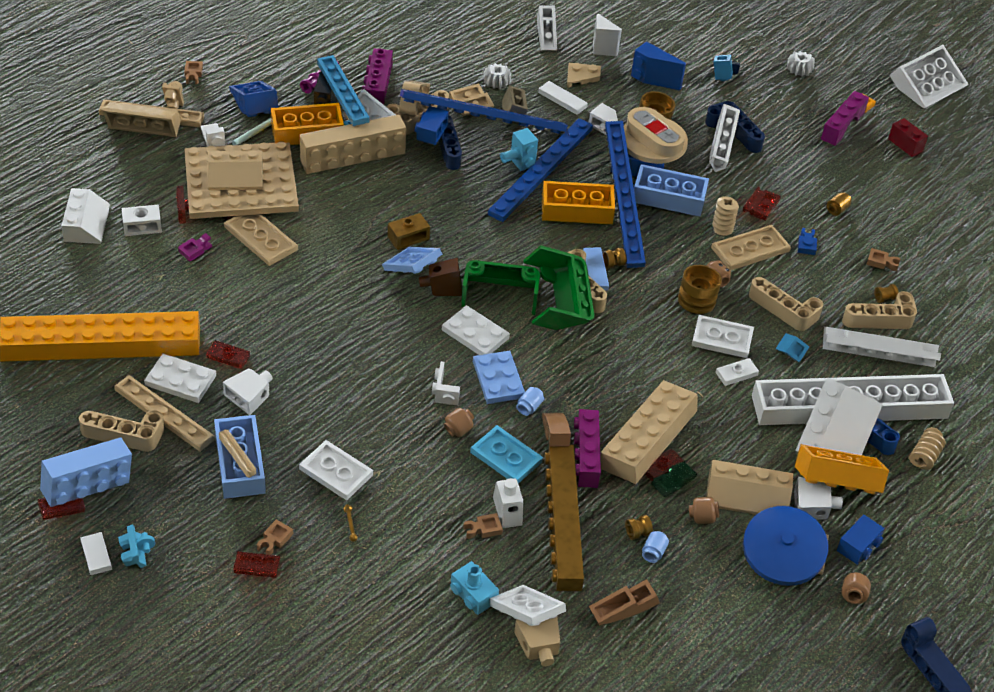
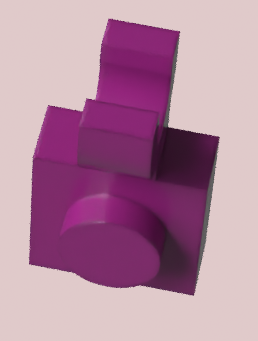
M205 233L198 240L191 238L180 245L178 251L191 262L205 253L204 250L212 247V244L208 242L211 240V237Z

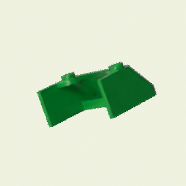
M540 245L523 260L525 264L539 267L542 279L553 283L556 308L548 307L532 320L533 325L560 330L586 324L594 318L587 265L582 257Z
M477 260L469 261L465 268L461 306L465 307L469 281L535 288L532 315H535L540 272L538 269L528 266Z

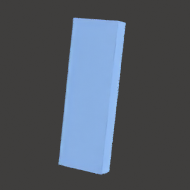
M601 247L583 248V251L586 253L585 262L588 275L601 288L609 290Z

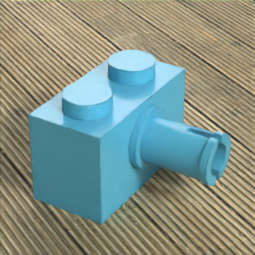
M528 128L513 132L511 150L500 153L501 161L503 163L513 161L520 171L529 169L536 162L538 139Z
M472 561L451 574L450 587L454 594L459 595L464 600L466 606L477 615L491 607L490 598L499 595V589L482 572V568H479V565L474 564Z

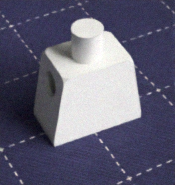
M247 369L223 382L224 396L251 415L268 398L269 382L272 380V375L266 370L258 375L252 369Z
M798 477L794 488L795 508L807 512L816 520L827 519L831 508L842 509L843 498L831 496L830 486L825 485L823 482H818L817 484L809 483L805 478Z
M509 478L497 481L493 499L502 528L522 526L523 498L517 479ZM509 507H513L512 512L508 511Z

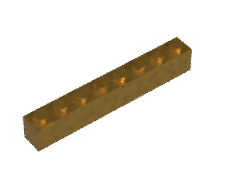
M574 445L551 446L548 453L545 452L544 463L548 465L545 471V479L549 481L546 495L550 497L547 511L551 513L548 527L553 535H550L549 540L550 547L554 549V552H551V565H555V569H552V582H556V591H582L584 573Z

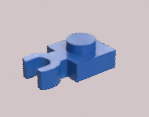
M802 228L798 239L797 253L816 254L817 238H814V229H812L811 233H806L805 228Z

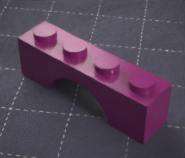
M854 91L825 123L821 140L836 146L843 138L850 122L853 119L858 121L865 113L869 97Z

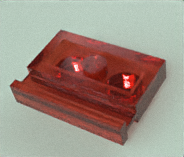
M757 187L744 205L743 212L748 211L750 215L766 221L779 203L781 196L767 190L762 191L760 187Z

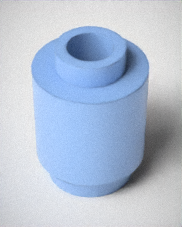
M529 387L518 400L517 410L525 416L533 414L544 401L543 392L539 388Z
M654 531L649 534L642 548V556L646 561L656 563L662 558L669 544V540L663 532Z

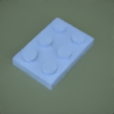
M408 247L384 262L382 266L385 271L413 272V274L421 272L424 266L435 263L437 258L443 254L440 248Z
M510 351L473 356V364L487 404L520 399L525 393Z

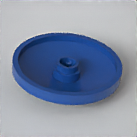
M775 506L759 512L749 522L743 538V550L748 564L759 576L775 584L791 586L805 583L821 571L828 555V540L820 523L807 512L789 506Z

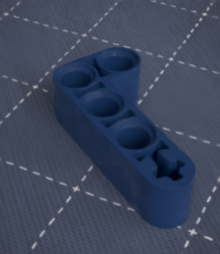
M724 101L708 108L705 124L711 128H716L723 104L739 109L740 113L734 136L750 152H761L765 134L735 103Z
M448 115V125L439 139V144L446 167L450 170H457L461 167L462 150L452 117Z
M924 617L909 624L901 639L903 649L936 692H972L968 683L934 642L937 629L933 620L929 617Z

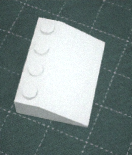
M944 45L900 66L889 75L901 92L924 109L969 85Z
M826 378L795 450L796 455H798L800 444L862 455L883 404L846 385Z

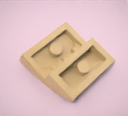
M479 83L449 91L450 99L491 108L494 107L488 93L483 92ZM464 111V113L461 114L465 116L469 115L470 112Z

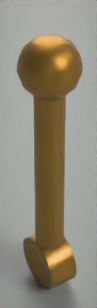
M346 504L344 512L347 513L351 533L349 539L355 542L358 536L354 532L351 517L352 506Z

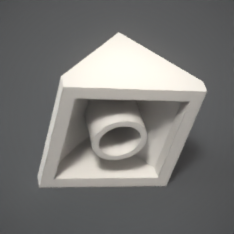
M600 14L596 15L593 55L617 56L622 29Z

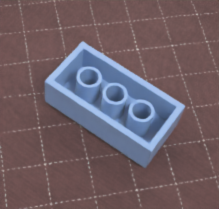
M641 164L634 186L635 200L638 204L701 217L709 178Z
M255 415L214 419L224 499L266 494ZM229 430L255 466V476L246 477L219 439L220 431Z
M120 437L42 460L40 490L50 507L127 484L130 480L132 453Z

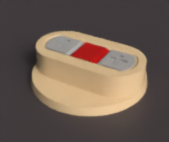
M637 107L628 113L624 131L629 155L643 162L663 164L675 161L685 154L688 147V138L680 125L648 107Z

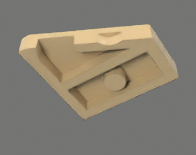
M569 63L567 87H572V84L578 82L584 85L589 82L600 81L601 66Z

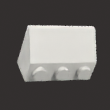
M71 188L61 225L64 242L101 244L110 204L90 189Z

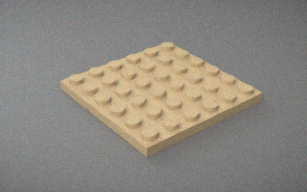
M278 142L277 144L260 143L185 148L190 219L299 212L290 143ZM208 151H262L263 189L208 190Z

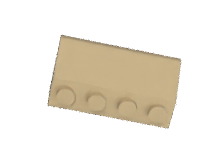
M110 102L103 107V113L109 129L177 137L181 122L179 111L171 108L161 109L155 106L146 107L139 104L130 105L123 102Z
M712 460L706 497H713L715 502L718 501L719 509L754 515L770 507L790 506L793 473Z

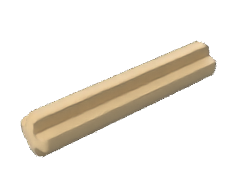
M229 430L220 431L219 439L246 477L255 476V466Z

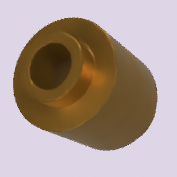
M845 192L838 193L827 202L828 211L834 216L840 215L850 206L852 201L850 195Z

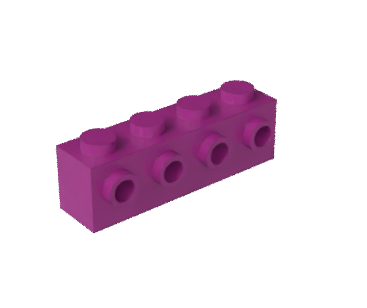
M373 48L372 55H369V65L366 68L362 90H366L384 105L393 64V50Z
M579 409L578 417H574V429H577V432L574 433V444H577L574 457L577 460L575 470L576 476H578V487L598 488L601 474L599 410Z

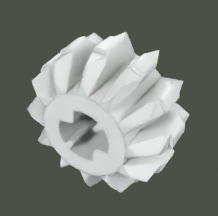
M793 52L788 58L787 69L790 70V73H795L796 76H808L814 70L815 59L811 54H806V52Z
M494 63V65H488L485 68L484 83L488 87L501 89V87L506 88L510 84L511 71L506 65L502 66V64L497 65Z

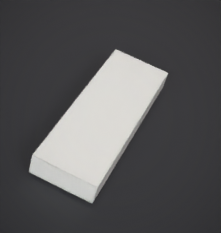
M550 81L541 86L538 91L541 95L576 115L586 109L588 105L584 100Z

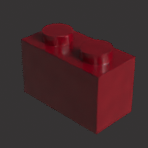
M903 118L892 124L888 139L908 155L914 157L924 151L928 135Z

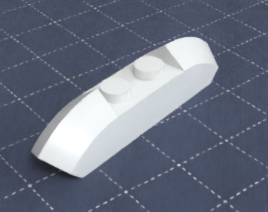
M723 104L717 122L709 162L715 172L726 169L740 113L739 109Z

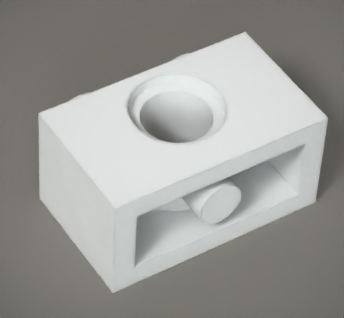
M159 204L122 208L125 236L162 233Z

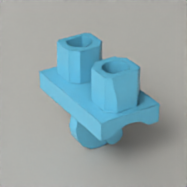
M132 524L127 526L128 533L118 537L119 544L123 550L130 548L129 551L121 554V560L126 566L137 564L140 568L146 566L145 553H149L150 549L155 546V539L146 532L142 534L137 533Z

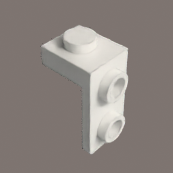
M217 123L201 126L207 147L225 146L223 127L219 128Z
M441 361L440 368L435 370L434 380H437V383L433 382L432 394H435V403L458 405L460 387L442 384L445 362Z

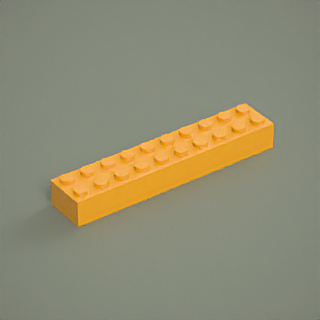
M199 311L0 317V362L160 357L162 354L169 356L199 355Z

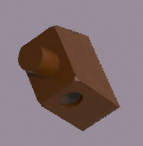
M458 258L430 264L429 275L419 276L420 287L431 286L434 296H462V280Z

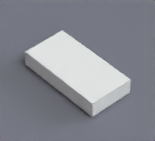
M102 532L80 537L90 575L112 570Z

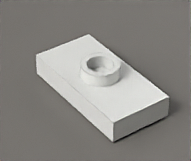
M748 358L716 369V374L722 383L727 386L758 376L759 370L751 359Z

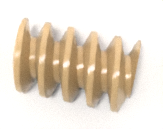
M723 196L717 200L712 225L714 232L718 235L728 236L734 230L739 205L731 197Z
M933 427L924 430L909 456V460L914 466L925 470L933 468L934 463H936L937 458L946 445L941 431Z

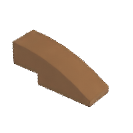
M542 413L545 436L549 442V447L570 446L571 432L566 416L563 413Z
M646 579L630 589L627 586L590 605L589 608L598 624L603 625L639 614L658 605L660 602L649 581Z

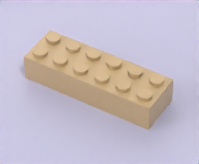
M399 114L370 120L369 123L353 126L349 124L300 134V162L306 174L405 154L406 126Z
M663 380L601 451V469L637 484L697 412V393Z

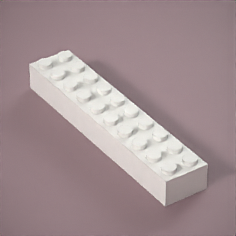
M944 374L828 378L882 403L883 406L878 415V418L882 421L948 419L954 406ZM826 378L756 380L752 399L759 425L807 424Z

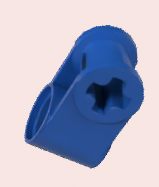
M877 418L870 434L871 437H869L867 442L877 448L882 454L892 455L897 448L900 437L899 433Z

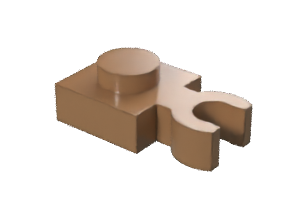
M186 61L184 70L186 84H189L190 80H195V84L199 83L198 77H202L203 61Z
M871 248L866 265L883 270L886 266L892 271H897L900 258L895 256L889 257V253Z
M497 513L479 516L476 522L466 521L463 525L464 530L472 529L466 533L468 539L474 538L477 534H481L482 538L502 535L503 532Z
M276 519L263 533L264 539L257 543V550L260 551L263 547H268L266 549V556H270L274 551L275 545L281 548L293 535V529Z

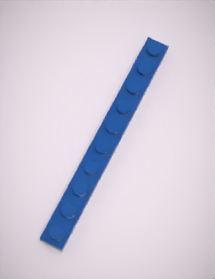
M401 89L400 96L406 102L414 103V100L420 101L421 105L424 106L434 104L437 105V108L447 110L448 107L454 108V112L464 113V111H468L473 116L487 115L486 118L496 120V118H501L503 122L511 124L513 121H516L521 126L535 125L534 128L539 130L549 128L551 132L558 134L561 131L566 132L568 126L558 121Z
M578 118L488 210V215L504 222L593 130V124Z
M608 121L605 123L623 246L626 254L627 268L645 267L646 262L623 121Z

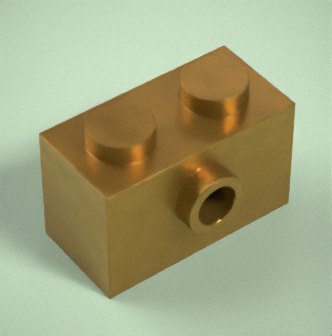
M421 213L388 223V238L395 248L399 250L430 240V226Z

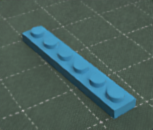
M332 55L318 58L317 64L352 125L369 123V115L335 57Z

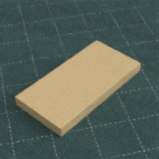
M262 214L235 216L224 222V227L268 266L298 250V245Z
M773 225L714 242L711 246L712 250L730 271L790 252L791 246Z

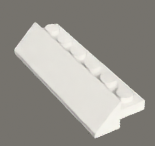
M824 326L823 349L930 367H935L936 360L940 361L941 353H938L939 345Z

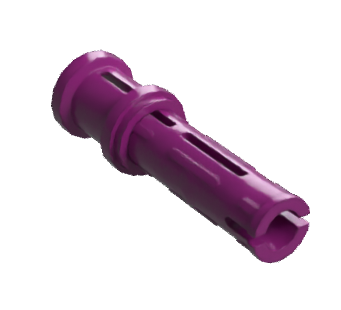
M320 69L317 72L310 73L307 79H303L300 82L302 91L307 94L313 91L321 71Z

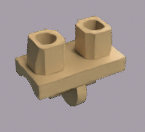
M173 81L169 84L163 83L162 89L167 108L178 109L179 106H184L181 83L178 81Z

